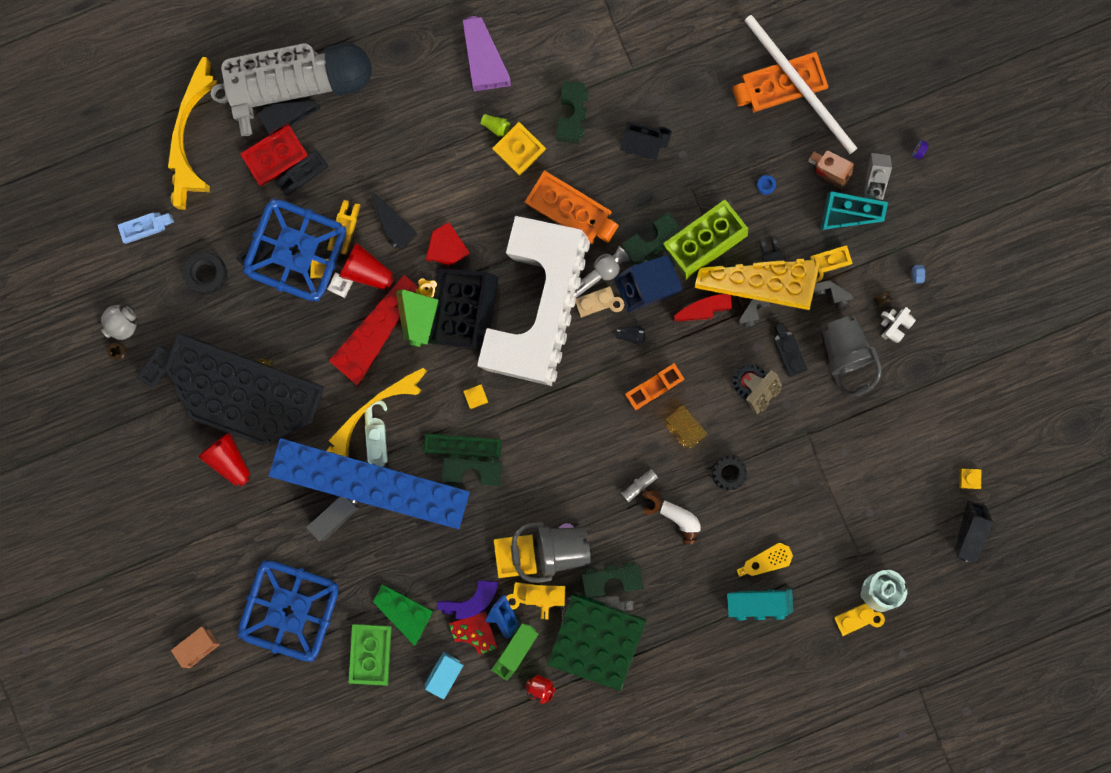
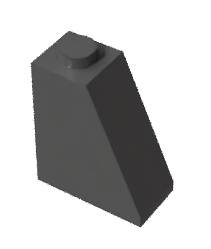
M339 497L306 528L319 542L327 540L359 508L356 505L358 501Z

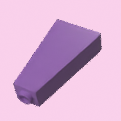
M471 16L467 20H463L474 92L511 86L510 76L482 17Z

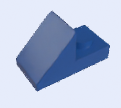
M502 595L492 607L485 622L497 623L503 637L511 638L520 625L506 596Z

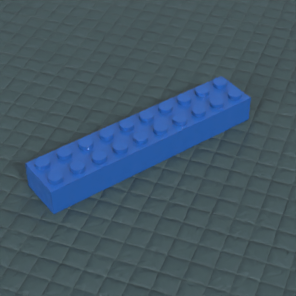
M282 438L279 440L269 477L456 529L460 528L470 493L467 490Z

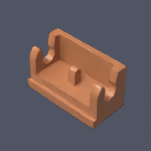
M202 626L174 647L171 652L182 668H191L217 648L220 643L209 629L206 630Z

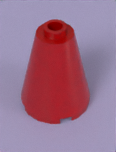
M357 243L339 275L343 279L380 289H385L386 286L390 288L394 277H392L393 272Z
M229 432L198 456L200 460L234 486L238 484L243 486L250 480L248 478L250 472Z

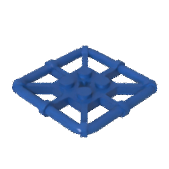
M270 199V202L263 211L256 232L252 234L253 240L244 260V269L242 271L244 275L246 274L251 279L277 288L279 292L285 291L300 298L317 302L326 290L333 269L337 267L336 261L345 241V231L347 229L337 221L314 213L312 209L308 208L306 210L284 200ZM278 207L305 217L300 231L286 226ZM273 209L282 227L278 240L263 235ZM310 219L336 229L318 238L305 234ZM338 235L329 260L314 255L320 242ZM261 240L275 245L271 258L251 266ZM298 245V249L301 250L300 253H296L295 256L291 255L290 247ZM312 260L327 265L317 291L308 274ZM271 263L285 267L280 281L254 271ZM290 269L304 275L311 293L285 284Z
M264 560L257 570L250 594L246 597L247 603L239 623V633L237 635L247 643L271 650V653H280L302 661L312 662L320 651L327 627H330V618L338 597L339 586L332 580L306 572L303 568L297 569L276 561ZM272 569L296 576L292 591L280 587ZM265 571L275 589L271 601L257 597ZM302 579L328 587L311 597L298 593ZM331 592L323 618L310 615L309 611L312 602ZM254 603L269 607L264 621L246 629ZM288 605H290L291 610H293L294 612L293 614H289L287 616L285 615L286 612L284 611V608H287ZM306 620L320 624L312 650L303 633ZM265 625L279 628L275 643L251 636L249 633ZM285 631L297 634L306 653L281 646Z

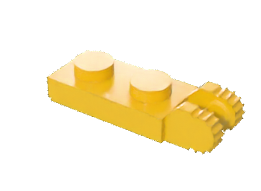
M346 200L343 201L340 213L337 214L336 221L347 229L345 231V241L340 251V254L347 255L360 209V204L355 203L351 216L345 215L349 207V202ZM338 235L330 238L329 251L333 250Z

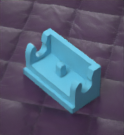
M443 651L424 684L425 690L445 699L464 665L458 659Z

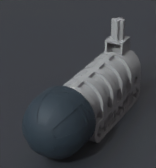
M350 43L326 46L325 53L322 54L315 52L308 44H299L225 60L221 66L224 83L215 85L212 88L211 97L218 103L229 102L232 107L233 118L239 121L241 136H250L252 134L250 119L254 118L252 107L334 91L336 96L358 92L370 80L372 72L371 62L368 55L360 47ZM286 52H290L292 54L289 56H283V54ZM248 60H254V63L245 64ZM230 64H232L234 67L231 69V71H228L227 69L230 68ZM219 89H224L225 96L222 99H217L216 92Z

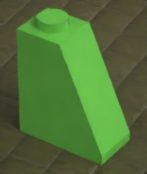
M397 290L396 295L404 340L410 341L409 345L420 347L421 344L427 345L438 300L406 290Z
M522 623L491 671L507 681L516 671L539 635L535 632V628Z

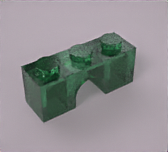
M563 81L561 105L572 107L574 114L567 119H558V142L579 144L580 138L584 137L585 127H581L582 120H586L587 108H583L584 101H588L589 90H585L586 83Z
M669 212L653 222L652 227L657 234V238L654 241L645 242L636 234L621 245L634 266L648 261V256L653 252L655 255L664 249L663 243L681 231V228Z
M449 454V458H444L442 481L463 483L464 473L468 469L475 468L481 474L482 485L501 486L503 463H499V459L487 458V461H480V457L468 456V460L460 459L461 455Z
M635 562L624 563V567L616 568V565L605 566V570L597 571V568L585 570L586 573L582 574L586 598L605 595L604 585L611 578H617L622 582L624 592L644 589L640 565H635Z

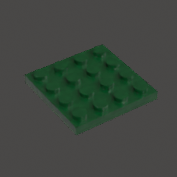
M572 593L548 661V666L621 691L646 624V619Z

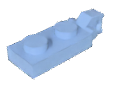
M150 213L118 225L123 243L127 244L165 230V226L174 223V220L169 213L162 216L160 213Z

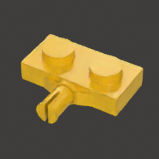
M526 585L525 605L541 607L540 619H544V611L545 619H549V607L564 606L565 586Z

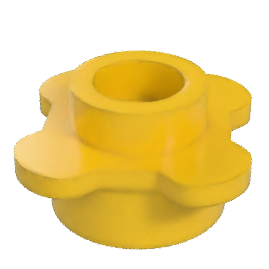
M421 278L418 281L419 287L416 290V294L432 298L437 283L434 280L427 281Z

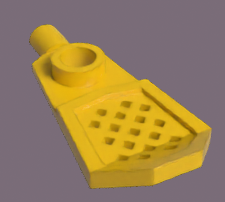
M777 543L747 560L745 566L736 571L739 577L745 574L754 576L784 568L790 565L793 555L789 546ZM754 562L759 564L758 569L752 568Z

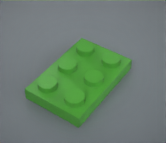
M352 624L349 668L350 684L388 685L392 626Z

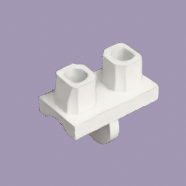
M905 307L895 318L894 316L897 311L894 309L890 313L883 312L881 316L884 320L881 325L883 327H886L888 323L890 325L881 337L885 340L889 338L896 343L900 342L905 334L897 329L898 326L902 324L909 329L916 321L909 314L911 310Z

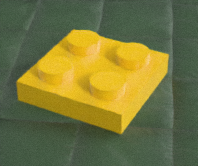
M518 122L492 150L520 176L546 148Z
M532 534L518 536L517 545L521 562L520 568L525 575L537 573L533 536ZM513 537L494 539L498 578L520 576L512 562L510 546L512 545Z

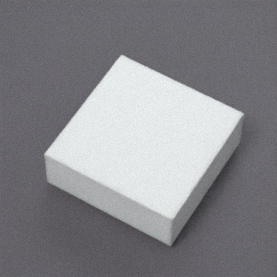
M335 272L327 290L345 298L353 281L339 277L340 274Z

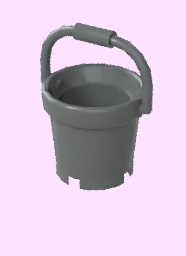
M848 316L827 324L829 329L826 331L822 327L819 331L830 362L828 368L839 389L850 396H861L874 389V386L878 384L881 377L882 368L878 358L879 355L876 349L869 344L856 316H852V321H850ZM875 361L877 370L874 381L855 389V391H849L842 385L838 375L853 371Z
M543 522L521 526L515 532L512 538V545L510 546L513 566H515L517 573L529 582L539 583L551 581L552 576L558 571L590 565V547L585 538L588 537L585 526L549 528V526H544ZM538 527L539 559L544 576L539 578L525 575L521 570L519 548L517 545V538L520 533Z

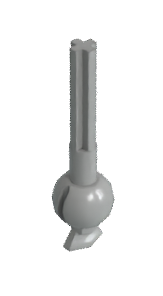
M621 246L618 247L616 254L613 256L603 254L595 260V270L581 280L579 288L575 290L574 296L576 298L600 279L611 280L619 274V264L630 261L628 254Z

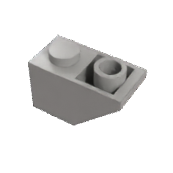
M871 153L866 172L865 198L883 200L892 170L890 155Z

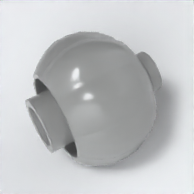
M121 305L110 306L101 316L103 326L101 331L107 338L127 339L133 335L136 329L137 322L135 319L137 316L128 306L125 308Z

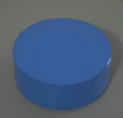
M761 176L757 181L756 188L760 194L769 195L775 190L776 181L772 176Z

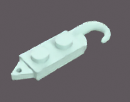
M380 400L375 403L381 405L384 411L387 410L384 401ZM373 404L364 412L368 463L384 467L388 463L385 424L381 419L372 418V407L375 405Z

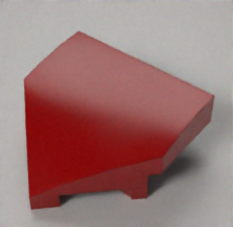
M448 222L432 232L426 260L444 263L445 266H449L467 257L470 252Z

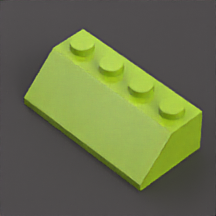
M724 200L664 242L663 245L675 266L687 280L698 272L699 268L705 267L747 237L748 227L729 203Z

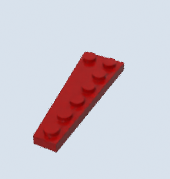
M405 275L402 276L329 360L357 386L362 382L374 359L378 356L382 346L400 320L397 290L416 293L418 286Z

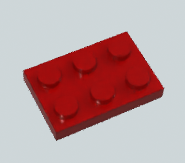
M289 124L240 153L260 187L287 172L308 157Z

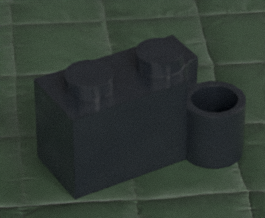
M628 121L620 150L629 154L641 155L647 159L657 160L659 149L668 147L672 131L666 127L655 129Z

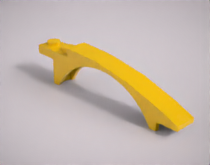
M202 57L194 71L181 102L172 135L168 168L175 172L172 176L174 192L171 193V203L177 209L186 210L187 191L210 192V186L203 182L189 165L183 143L185 124L192 108L206 93L217 85V81L213 80V76H210L211 62L207 57Z
M422 368L376 395L353 414L329 440L334 447L330 446L326 451L349 457L351 434L362 414L373 404L386 397L397 394L418 395L421 389L416 384L428 370Z

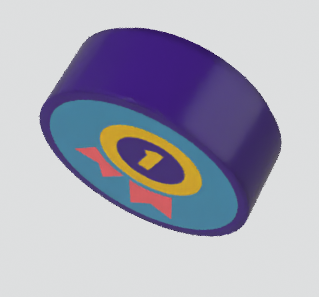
M920 140L914 148L912 157L917 160L921 159L928 149V143Z

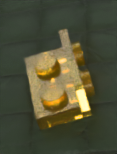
M683 405L665 419L667 422L665 426L672 434L675 432L680 437L678 441L684 448L687 446L689 449L693 448L695 444L708 434Z

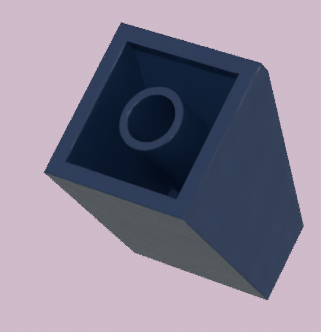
M669 255L629 267L614 278L628 313L673 296L683 290Z

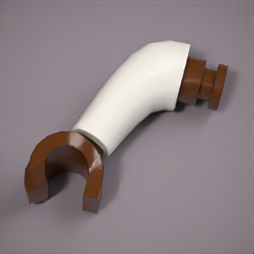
M655 490L642 492L645 499H651L655 502V506L644 508V514H654L658 510L661 511L660 514L678 524L679 529L683 531L685 538H682V542L688 544L697 542V539L694 537L701 530V526L693 513L665 500L662 502L661 495Z

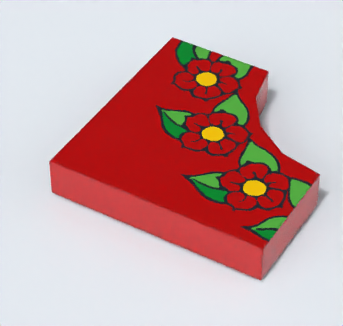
M486 611L449 623L454 641L470 643L476 648L479 655L498 649L490 622H485L488 617Z

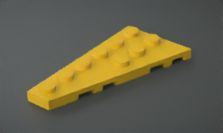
M821 257L805 261L804 259H797L794 262H785L783 260L753 263V265L749 266L738 264L736 267L724 268L723 266L699 268L695 288L810 310Z

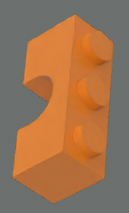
M673 363L624 396L635 412L685 379L675 363Z

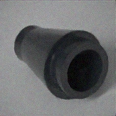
M640 326L617 328V339L637 345L644 342L645 328H640Z

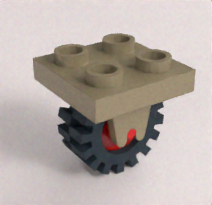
M750 363L747 367L742 365L743 368H738V373H734L733 386L737 394L742 399L746 398L751 410L758 415L760 411L763 412L768 407L769 400L780 393L782 384L774 371L770 370L766 374L762 367L759 368L757 364L753 366Z

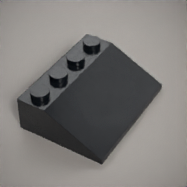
M439 269L434 299L438 300L428 344L481 351L486 329L491 328L499 277L488 272Z

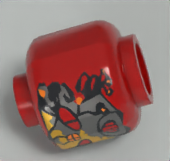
M540 675L534 676L533 679L529 678L525 685L527 697L540 704L550 702L555 692L553 682Z

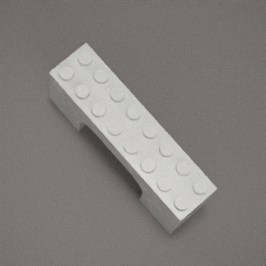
M515 216L506 254L514 261L543 267L546 272V281L533 327L529 331L518 335L487 328L478 367L486 371L552 386V382L556 381V366L562 358L561 346L565 344L567 338L565 333L566 326H569L571 322L570 310L571 307L575 306L576 302L575 290L579 288L581 282L579 277L580 270H583L585 266L584 254L588 252L590 241L583 230Z

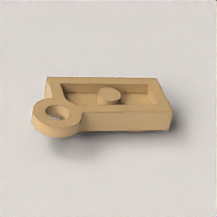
M610 286L576 298L575 302L581 318L610 308L613 312H620L624 308V301L620 297H614ZM615 301H618L620 303L619 308H615L613 306V303Z

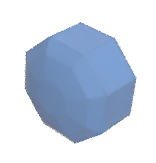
M914 265L912 267L911 278L914 284L925 281V268L923 265Z

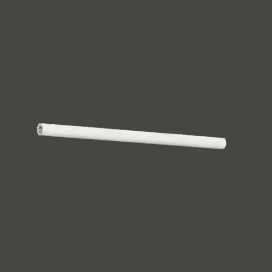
M752 15L747 17L744 22L849 154L853 153L857 149L855 144Z

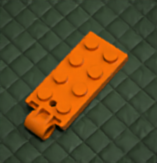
M817 52L789 60L790 64L813 93L828 88ZM779 64L742 75L741 81H744V83L732 87L737 106L751 103L753 107L751 109L752 113L804 97Z
M545 170L524 202L532 209L561 226L583 230L591 245L596 235L600 239L609 242L619 227L618 224L607 218L608 215H611V210ZM592 220L595 221V224L593 225L590 224V221Z

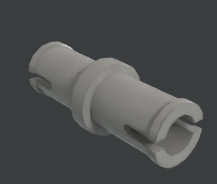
M650 468L639 479L636 478L634 483L621 494L630 502L641 491L644 492L648 485L658 479V476Z

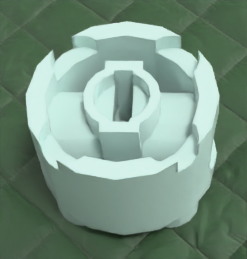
M882 570L865 579L860 593L861 598L871 609L885 612L899 607L905 601L907 596L906 583L899 573L892 570Z

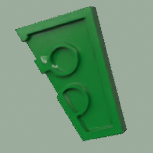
M384 584L381 585L373 600L374 604L416 646L434 611Z

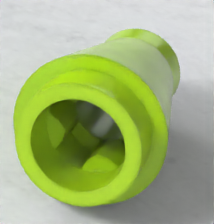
M484 114L481 119V125L488 128L498 137H504L509 131L510 123L507 122V119Z

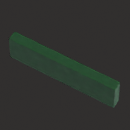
M425 433L424 453L500 458L502 439Z

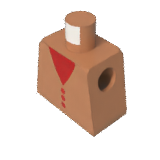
M814 151L809 159L810 163L817 166L816 174L841 191L852 176L854 164L830 151H826L823 156Z

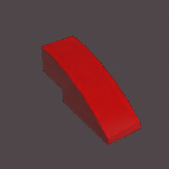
M718 294L694 302L674 315L673 322L707 320L713 318L714 311H730L732 309L731 295Z

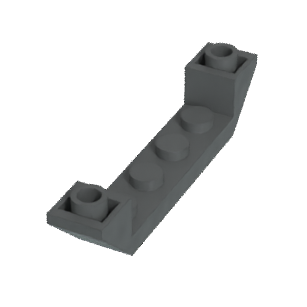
M831 281L815 284L813 294L821 296L828 291L831 305L836 304L837 307L848 305V301L853 299L852 294ZM752 299L739 318L738 326L743 325L744 328L754 326L755 322L759 320L756 306H759V309L770 306V302Z

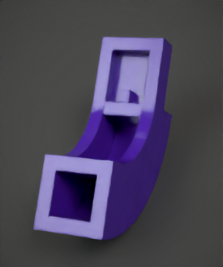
M479 580L477 591L472 598L462 602L439 600L437 610H442L441 613L453 614V611H456V619L475 616L490 604L497 591L499 581Z

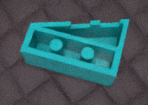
M828 192L820 230L883 222L888 202Z
M786 589V591H737L727 593L729 617H734L737 621L746 620V617H754V620H765V616H773L774 620H783L785 616L794 612L792 589Z

